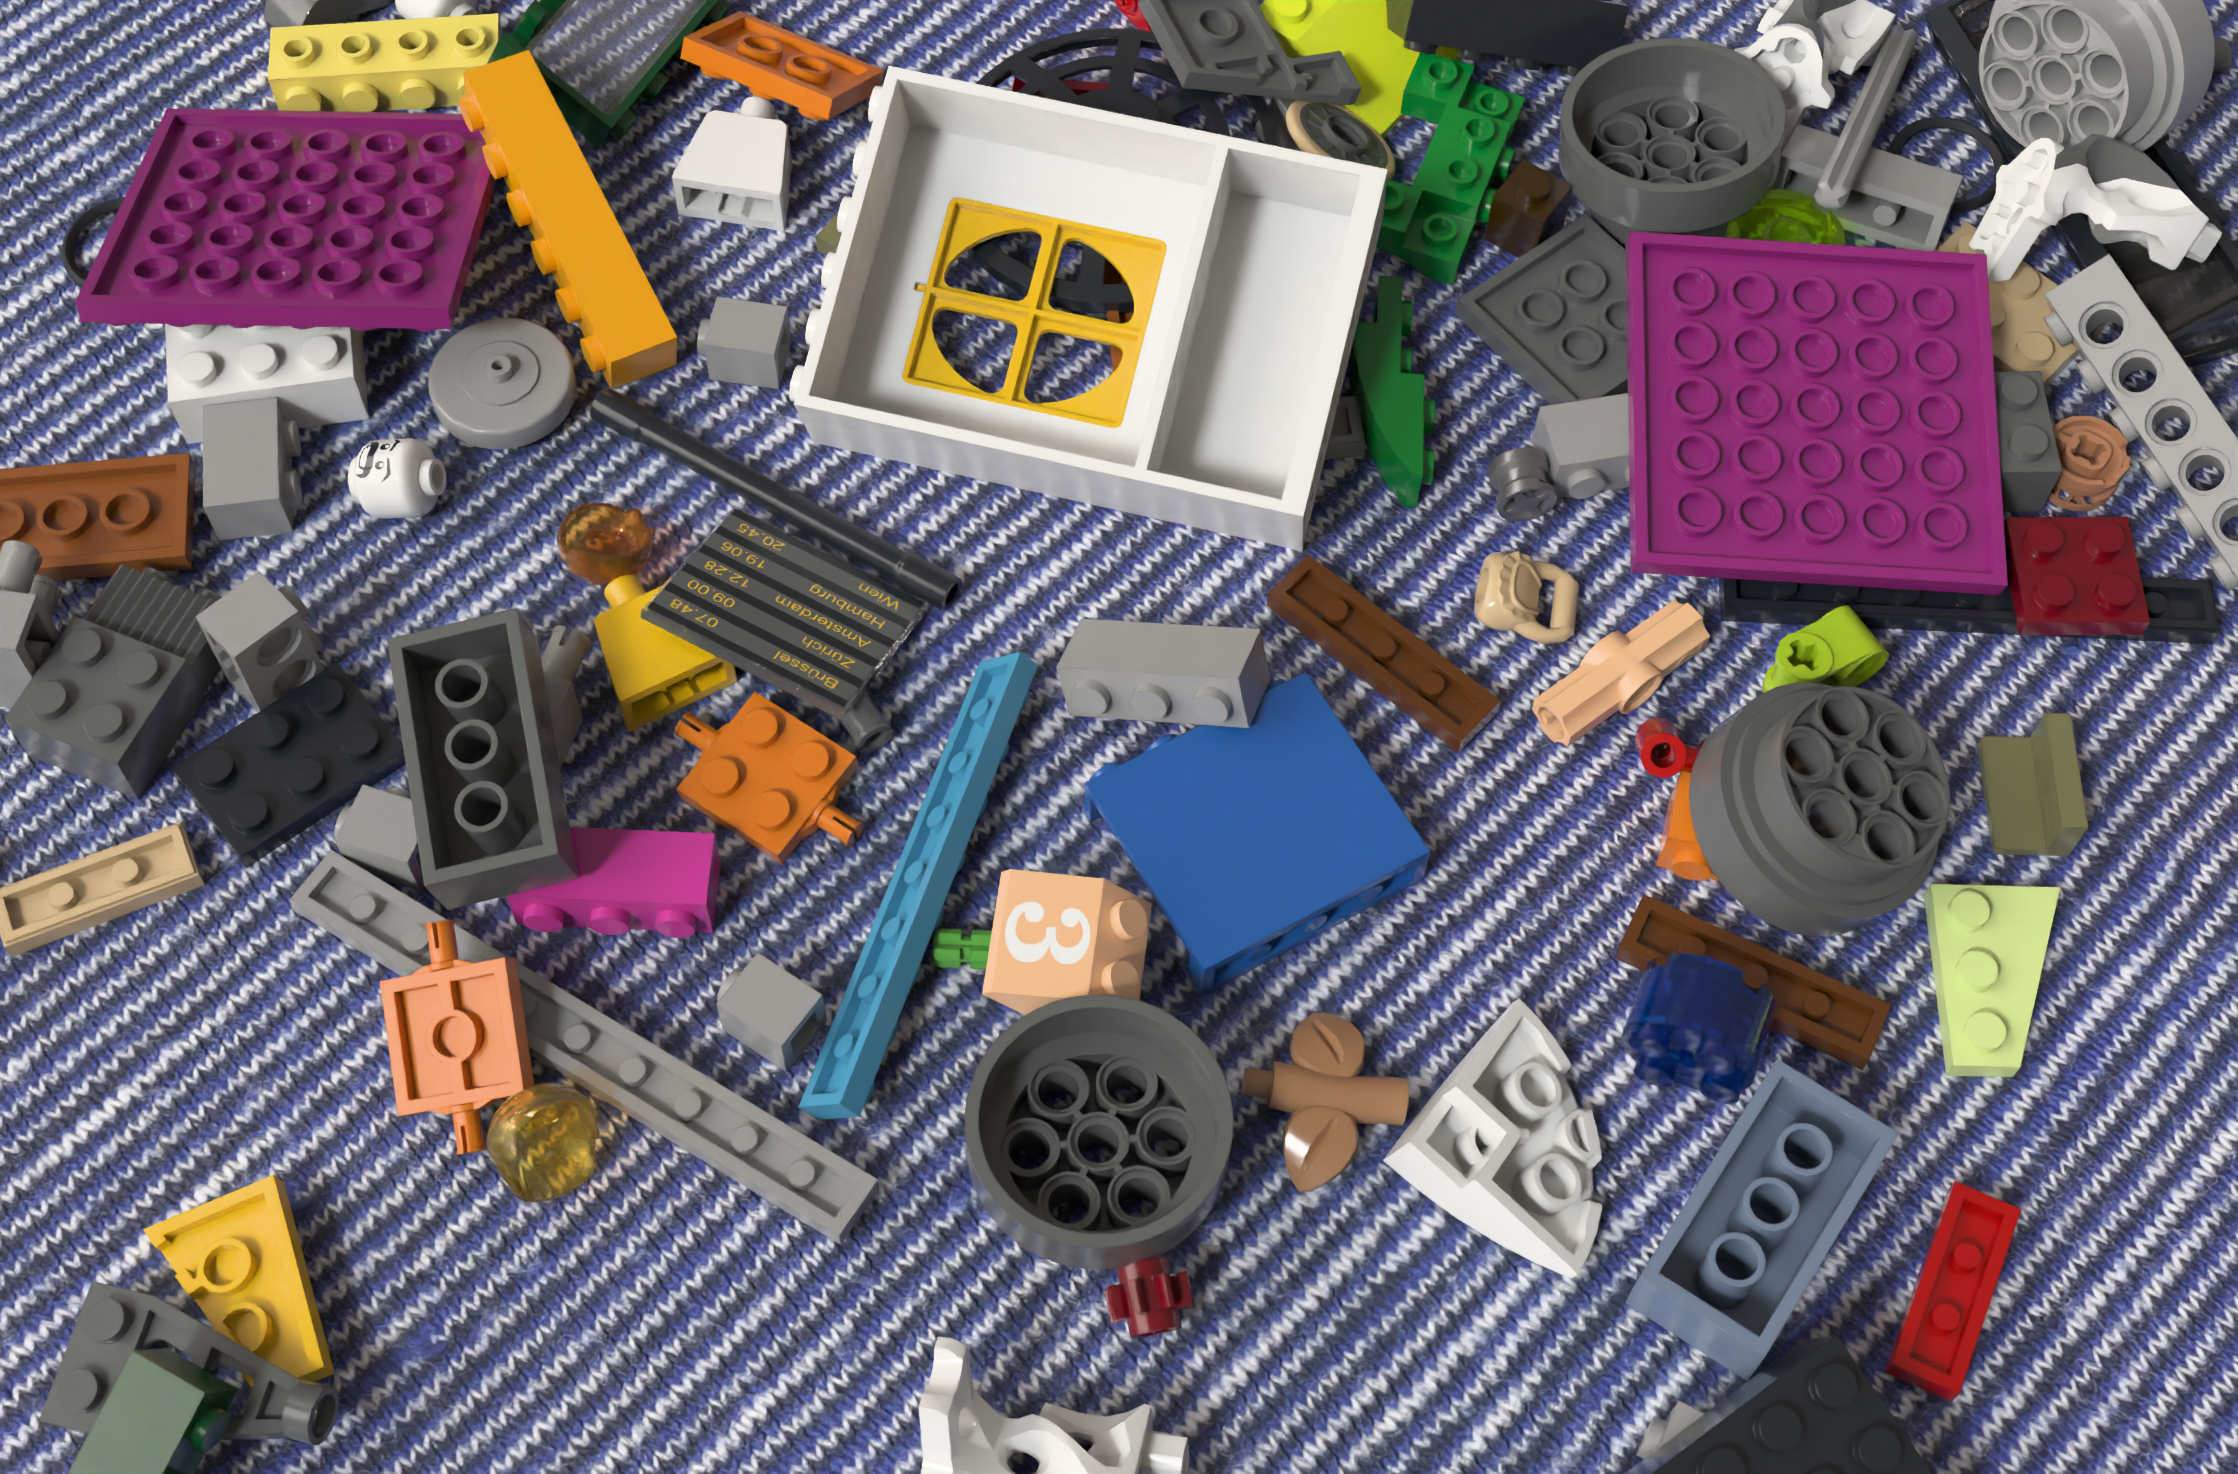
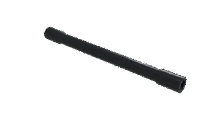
M609 387L600 391L594 399L590 416L593 420L633 442L643 443L892 579L898 587L942 611L949 609L956 600L961 589L962 580L917 554L906 553L658 418L650 409Z

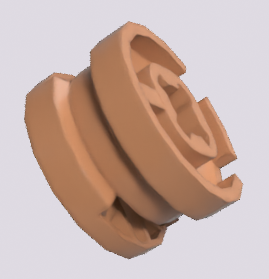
M2072 416L2059 421L2053 427L2062 473L2053 488L2055 493L2051 492L2048 500L2058 507L2071 511H2091L2104 506L2114 495L2119 482L2128 471L2131 456H2127V440L2120 430L2110 423L2092 416ZM2060 490L2070 494L2066 500L2058 497ZM2088 496L2091 504H2087L2083 497ZM2071 500H2075V501L2077 502V504L2072 503V502H2070V501H2071Z

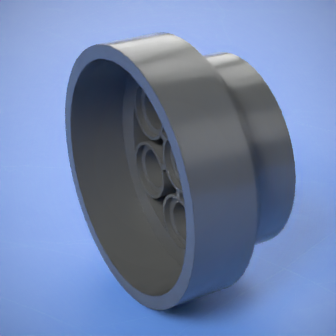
M1658 38L1626 44L1610 50L1588 63L1573 78L1566 89L1560 114V169L1564 180L1573 185L1572 192L1584 204L1588 216L1620 244L1625 245L1630 231L1724 238L1739 225L1746 212L1755 207L1767 195L1777 178L1780 169L1786 123L1784 100L1774 80L1764 69L1746 56L1727 47L1707 41L1686 38Z
M1792 683L1778 686L1762 693L1721 722L1709 734L1698 751L1693 764L1689 787V805L1696 839L1707 863L1720 883L1742 906L1767 923L1785 931L1812 937H1829L1852 932L1902 905L1920 889L1933 867L1939 839L1945 830L1950 809V790L1943 761L1932 739L1918 721L1897 703L1876 692L1857 687H1833L1819 683Z
M1084 995L1049 1003L1026 1014L1009 1026L986 1051L971 1080L965 1107V1140L968 1167L974 1188L981 1203L995 1223L1012 1240L1044 1259L1074 1268L1097 1270L1122 1268L1142 1259L1157 1257L1177 1246L1202 1223L1221 1192L1229 1164L1234 1124L1230 1091L1217 1060L1198 1035L1183 1022L1153 1005L1131 998L1112 995ZM1130 1086L1139 1090L1143 1097L1135 1103L1122 1104L1112 1099L1109 1094L1118 1087ZM1064 1092L1071 1095L1075 1099V1103L1066 1109L1054 1110L1045 1106L1041 1100L1050 1093ZM1170 1138L1177 1141L1184 1150L1173 1157H1161L1155 1154L1149 1148V1145L1157 1139ZM1103 1144L1110 1147L1116 1155L1107 1162L1092 1163L1086 1160L1080 1152L1089 1145ZM1024 1150L1039 1151L1047 1158L1043 1165L1035 1169H1023L1012 1162V1158ZM1143 1197L1151 1201L1156 1210L1146 1217L1136 1218L1127 1215L1120 1205L1129 1198ZM1075 1203L1084 1208L1087 1215L1077 1223L1065 1224L1057 1221L1051 1215V1212L1060 1204Z

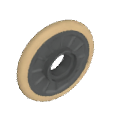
M1296 100L1289 106L1286 113L1287 127L1293 140L1303 152L1388 169L1387 179H1392L1395 173V159L1389 146L1382 136L1358 115L1341 105Z

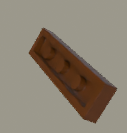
M1309 554L1268 592L1267 606L1455 752L1459 753L1498 713L1500 699Z
M1643 894L1615 955V959L1861 1070L1864 1069L1870 1059L1892 1005Z

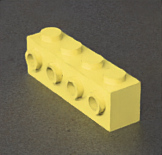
M499 14L271 28L268 81L279 111L376 112L459 106V98L465 97L463 72L486 65L497 42L503 35Z

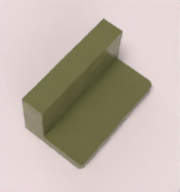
M2044 713L2030 737H1982L1977 745L1992 852L1997 855L2069 856L2088 829L2071 714Z

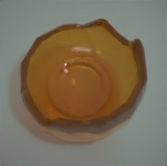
M586 502L566 514L558 530L557 547L562 561L570 572L590 585L607 586L620 576H638L650 559L655 528L646 527L641 510L638 508L623 511L621 508L610 503Z

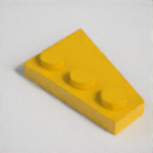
M272 1175L143 1229L154 1247L160 1250L177 1273L175 1275L176 1279L187 1295L192 1297L214 1327V1330L302 1381L315 1382L335 1373L283 1181ZM242 1373L251 1388H253L255 1380L250 1375Z

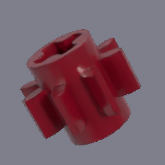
M1166 1256L1142 1259L1125 1267L1116 1268L1119 1284L1108 1286L1105 1290L1111 1324L1127 1321L1131 1339L1159 1335L1182 1328L1179 1311L1192 1308L1191 1305H1194L1188 1271L1171 1274L1169 1260Z

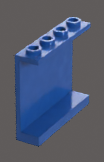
M1306 672L1287 682L1284 679H1279L1269 683L1249 728L1199 725L1179 736L1168 734L1153 742L1145 753L1123 764L1121 762H1112L1101 767L1091 776L1089 781L1084 783V814L1090 822L1103 817L1190 953L1188 977L1201 997L1422 881L1430 855L1427 845Z

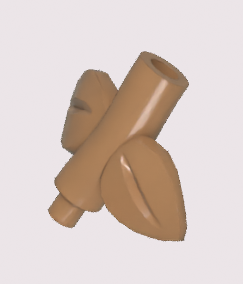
M1323 1012L1312 1013L1296 1027L1290 1044L1293 1064L1273 1061L1271 1071L1245 1068L1242 1082V1095L1267 1098V1108L1293 1113L1284 1125L1282 1142L1286 1167L1290 1179L1299 1193L1312 1192L1339 1176L1352 1163L1359 1146L1357 1124L1403 1126L1408 1108V1078L1358 1076L1364 1069L1366 1046L1361 1032L1345 1019Z

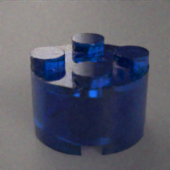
M1676 953L1669 954L1666 965L1657 966L1656 958L1652 959L1645 967L1621 1037L1625 1051L1636 1061L1633 1070L1634 1074L1640 1080L1654 1086L1669 1087L1673 1082H1676L1686 1087L1697 1089L1705 1097L1719 1103L1734 1104L1738 1102L1741 1091L1750 1087L1754 1081L1777 1010L1775 997L1763 984H1761L1759 994H1756L1742 984L1745 972L1716 959L1694 954Z

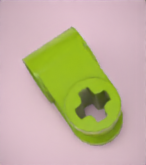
M1841 606L1830 611L1818 621L1794 633H1790L1780 640L1775 652V664L1767 670L1762 682L1763 693L1775 687L1792 683H1819L1833 687H1856L1870 679L1884 666L1889 658V653L1850 606Z

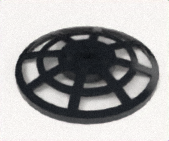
M1098 28L1066 33L1035 43L1009 56L987 72L976 83L995 88L1011 75H1014L1026 83L1018 93L1032 96L1041 94L1047 99L1176 125L1173 119L1199 107L1204 113L1212 133L1230 136L1227 121L1215 100L1233 93L1183 88L1171 66L1150 59L1138 58L1140 48L1163 51L1152 31L1133 28ZM1098 46H1117L1115 55L1077 59L1058 65L1048 71L1036 64V62L1071 50ZM1111 70L1108 89L1094 90L1079 96L1061 82L1065 78L1084 72ZM1135 72H1141L1163 79L1178 87L1181 91L1156 102L1143 94L1131 91ZM1241 94L1254 109L1261 123L1265 144L1282 147L1277 123L1262 96ZM1008 234L988 239L967 251L972 259L997 281L1023 296H1027L1034 269L1007 255L997 246ZM1068 242L1066 246L1083 249L1079 282L1055 277L1049 305L1087 313H1107V311H1119V313L1134 312V301L1127 283L1103 284L1106 258L1081 242Z

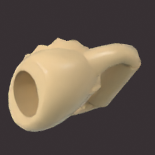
M1519 551L1510 554L1493 552L1484 559L1479 573L1474 603L1475 617L1485 626L1495 630H1514L1523 637L1542 644L1562 643L1574 635L1579 584L1571 574L1554 564L1532 561L1530 556ZM1540 580H1551L1554 583L1550 628L1539 624L1536 620L1539 614V610H1537L1539 591L1542 586Z

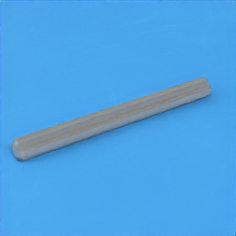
M1899 24L1889 29L1819 179L1818 188L1814 194V198L1819 205L1829 204L1833 210L1840 209L1845 205L1914 51L1918 35L1913 28L1905 31Z

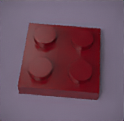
M2006 517L2004 521L2006 565L2019 635H2142L2150 623L2128 517Z

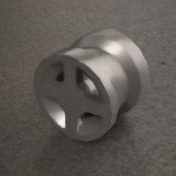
M1530 447L1515 448L1500 454L1488 465L1487 474L1492 487L1499 491L1496 496V507L1502 518L1517 522L1531 520L1547 513L1556 504L1558 498L1553 485L1547 483L1545 477L1549 466L1543 451Z

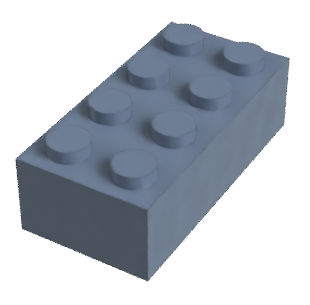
M1776 1059L1642 1271L1625 1303L1748 1381L1767 1355L1899 1135V1132L1779 1059Z

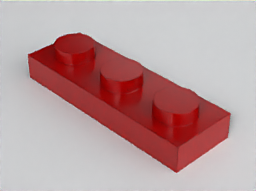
M1956 1181L1952 1184L1944 1199L1887 1362L1885 1373L1950 1402L1960 1394L2021 1209Z

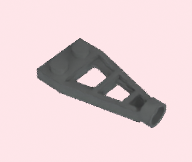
M92 1281L39 1418V1421L49 1425L88 1435L132 1351L148 1350L151 1348L152 1343L156 1341H166L184 1351L190 1357L192 1363L215 1376L219 1366H228L250 1375L255 1380L244 1413L238 1416H231L230 1424L221 1440L293 1439L312 1445H319L328 1437L335 1424L339 1408V1395L334 1387L307 1380L302 1381L156 1296Z

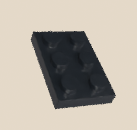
M336 662L174 765L172 769L178 780L244 867L248 868L355 798L362 785L372 787L404 766L406 762L402 742Z

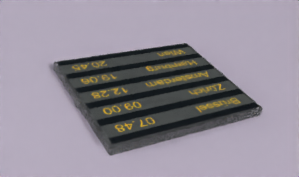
M734 506L691 554L684 557L683 564L642 608L640 618L843 720L882 668L887 667L891 663L892 655L926 613L929 603Z

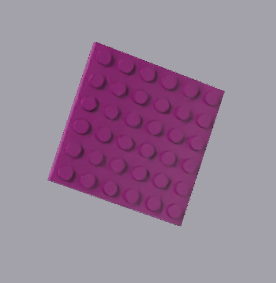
M167 108L75 301L80 321L107 323L113 326L149 323L168 324L174 327H186L193 324L230 325L235 328H248L252 326H291L295 329L352 327L362 331L376 328H413L422 332L452 329L497 181L492 176L484 158L482 146L487 144L480 130L475 132L469 130L462 114Z
M1630 231L1625 243L1631 573L2000 595L2008 586L1987 255Z

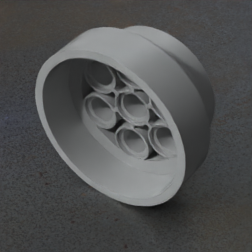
M1996 0L1991 12L1989 27L1980 48L1979 76L1986 102L1996 120L2011 137L2026 148L2040 138H2049L2068 146H2074L2093 133L2123 141L2144 151L2186 121L2203 100L2214 68V35L2203 0Z

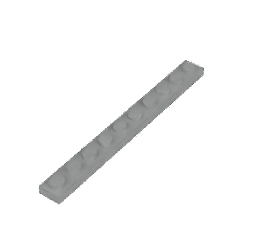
M330 850L289 899L295 912L402 977L412 975L425 965L431 964L425 924L447 920ZM454 924L459 960L482 962L508 957ZM517 962L529 1052L532 1057L841 1245L878 1192V1179Z

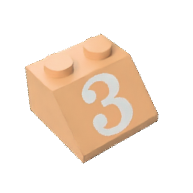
M1015 869L1001 872L982 995L1024 1015L1049 1003L1084 995L1122 996L1140 1001L1152 904L1104 878Z

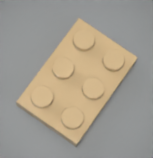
M1966 221L1935 251L1981 254L1969 246L1977 228ZM2022 260L2010 280L1995 282L1988 279L1994 372L2040 371L2045 389L2079 355V352L2072 342L2062 348L2043 319L2051 313L2045 294L2059 285ZM2106 323L2097 326L2090 335L2092 341L2101 333Z

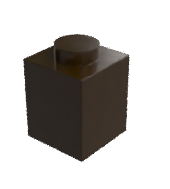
M1523 159L1493 195L1484 240L1520 258L1563 229L1573 185Z

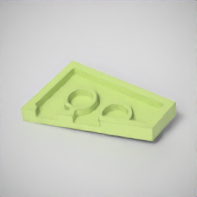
M1930 884L1924 894L1946 1076L2013 1077L2021 1067L2060 887Z

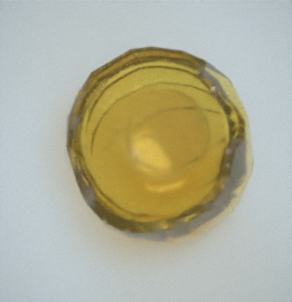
M543 1083L528 1087L511 1095L495 1112L486 1140L490 1160L504 1183L523 1202L538 1203L567 1195L572 1190L583 1185L596 1168L595 1141L601 1138L598 1113L589 1099L572 1087L553 1083Z

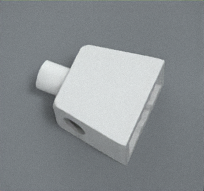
M748 97L743 101L739 114L714 110L705 115L672 175L679 215L778 231L785 230L791 174V148L788 125L781 120L774 119L776 111L769 101L760 97Z

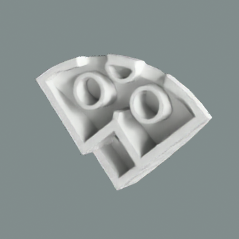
M1518 998L1457 1065L1404 1131L1383 1161L1429 1199L1492 1241L1534 1263L1566 1277L1573 1278L1579 1274L1590 1253L1597 1234L1602 1211V1204L1592 1201V1169L1602 1159L1599 1135L1592 1111L1579 1109L1573 1092L1565 1078L1567 1071L1571 1068L1569 1059L1541 1020Z

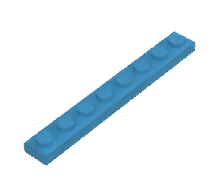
M1021 651L980 661L799 1104L800 1109L817 1120L860 1117L863 1107L868 1103L873 1094L875 1076L887 1047L896 1036L898 1018L910 988L919 978L921 960L932 932L939 925L943 917L944 902L955 875L964 864L966 858L965 849L976 821L983 814L987 806V793L997 768L1008 753V740L1018 715L1028 702L1030 695L1029 687L1038 665Z

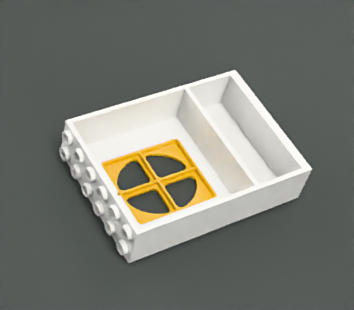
M888 66L883 87L875 86L870 97L868 119L873 123L868 141H860L855 151L853 176L857 177L853 195L852 197L844 196L840 204L837 230L842 234L837 252H829L824 261L821 285L822 288H826L821 309L813 308L808 318L805 340L806 344L810 345L805 366H796L790 383V401L794 402L799 418L805 425L813 443L1303 551L1381 229L1388 169ZM1027 231L1035 232L1042 238L1029 292L1023 300L1012 301L956 289L945 283V277L950 266L966 251L981 242L1004 234ZM1078 241L1093 248L1118 270L1127 283L1134 301V314L1129 322L1124 324L1055 310L1049 305L1062 249L1068 242ZM951 310L1007 322L1017 328L1018 333L1006 379L999 392L987 393L963 379L946 361L939 350L933 334V321L939 311ZM1053 332L1118 347L1123 353L1118 368L1101 384L1081 395L1051 403H1032L1025 398V389L1040 337L1045 333Z

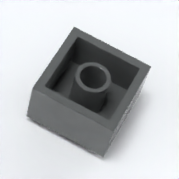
M74 616L4 719L28 756L139 800L206 696L185 658Z

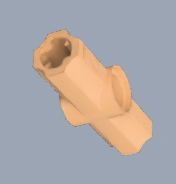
M1673 600L1624 635L1620 631H1615L1605 636L1585 655L1579 668L1535 698L1532 710L1539 721L1541 730L1554 743L1560 742L1568 747L1618 710L1625 715L1639 708L1655 693L1665 676L1694 655L1700 653L1707 646L1710 635L1703 624V617L1689 603L1681 604Z

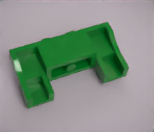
M1420 53L1405 86L1400 113L1438 124L1412 187L1387 179L1384 215L1376 248L1405 260L1427 278L1454 286L1479 222L1488 224L1492 198L1497 192L1496 189H1493L1496 180L1505 182L1510 174L1516 154V149L1510 147L1521 120L1525 97L1473 82L1472 78L1475 67L1473 65L1436 54Z

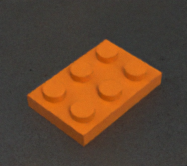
M738 11L685 36L680 57L700 66L701 72L707 76L717 79L734 80L748 86L749 91L753 95L763 99H779L798 107L800 114L814 120H829L871 97L874 87L882 85L885 71L742 11Z

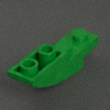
M1379 275L1373 322H1358L1349 357L1350 388L1352 396H1356L1365 444L1375 466L1404 507L1416 508L1421 484L1431 485L1433 479L1434 449L1423 448L1424 435H1432L1435 399L1424 398L1425 374H1411L1412 349L1401 348V336L1410 337L1413 302L1402 301L1403 277Z

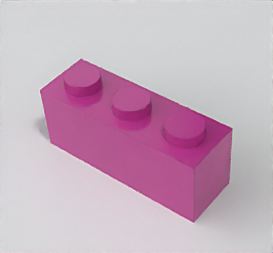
M570 827L578 879L506 896L516 923L539 932H556L565 926L589 927L598 933L606 935L624 934L629 929L656 930L664 936L673 938L690 937L695 932L713 933L721 869V859L715 833Z

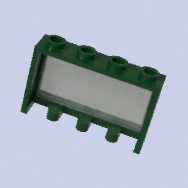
M534 0L522 15L516 29L511 34L506 31L500 37L487 64L529 50L565 121L594 144L593 149L598 151L610 136L619 142L630 130L639 117V114L633 108L641 98L651 104L671 79L664 71L674 60L681 67L685 64L686 60L680 58L684 37L698 31L703 24L708 26L721 20L732 3L728 0Z

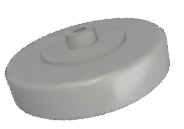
M519 318L488 319L460 330L438 350L428 374L429 394L435 413L442 425L461 441L487 449H510L524 446L552 432L569 413L574 403L577 388L572 359L562 340L548 328Z

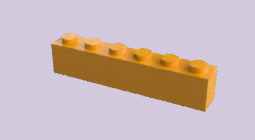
M526 50L463 72L465 97L459 98L458 101L464 121L471 132L480 130L487 144L482 146L484 158L494 179L503 177L511 191L506 194L513 218L519 227L528 225L535 239L531 241L532 252L542 274H553L560 288L555 290L556 299L568 324L577 321L585 337L580 339L581 349L591 371L595 373L601 370L610 388L615 389L675 366L677 364V336L530 51Z

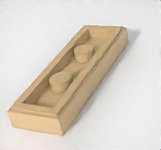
M175 823L1 887L0 936L6 951L13 957L204 886L205 883L188 832L183 823Z

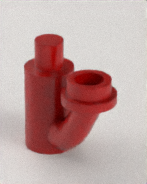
M1652 718L1640 725L1635 735V745L1644 768L1653 776L1660 778L1671 777L1679 771L1692 772L1698 751L1705 739L1702 740L1698 747L1684 744L1676 726L1664 718Z

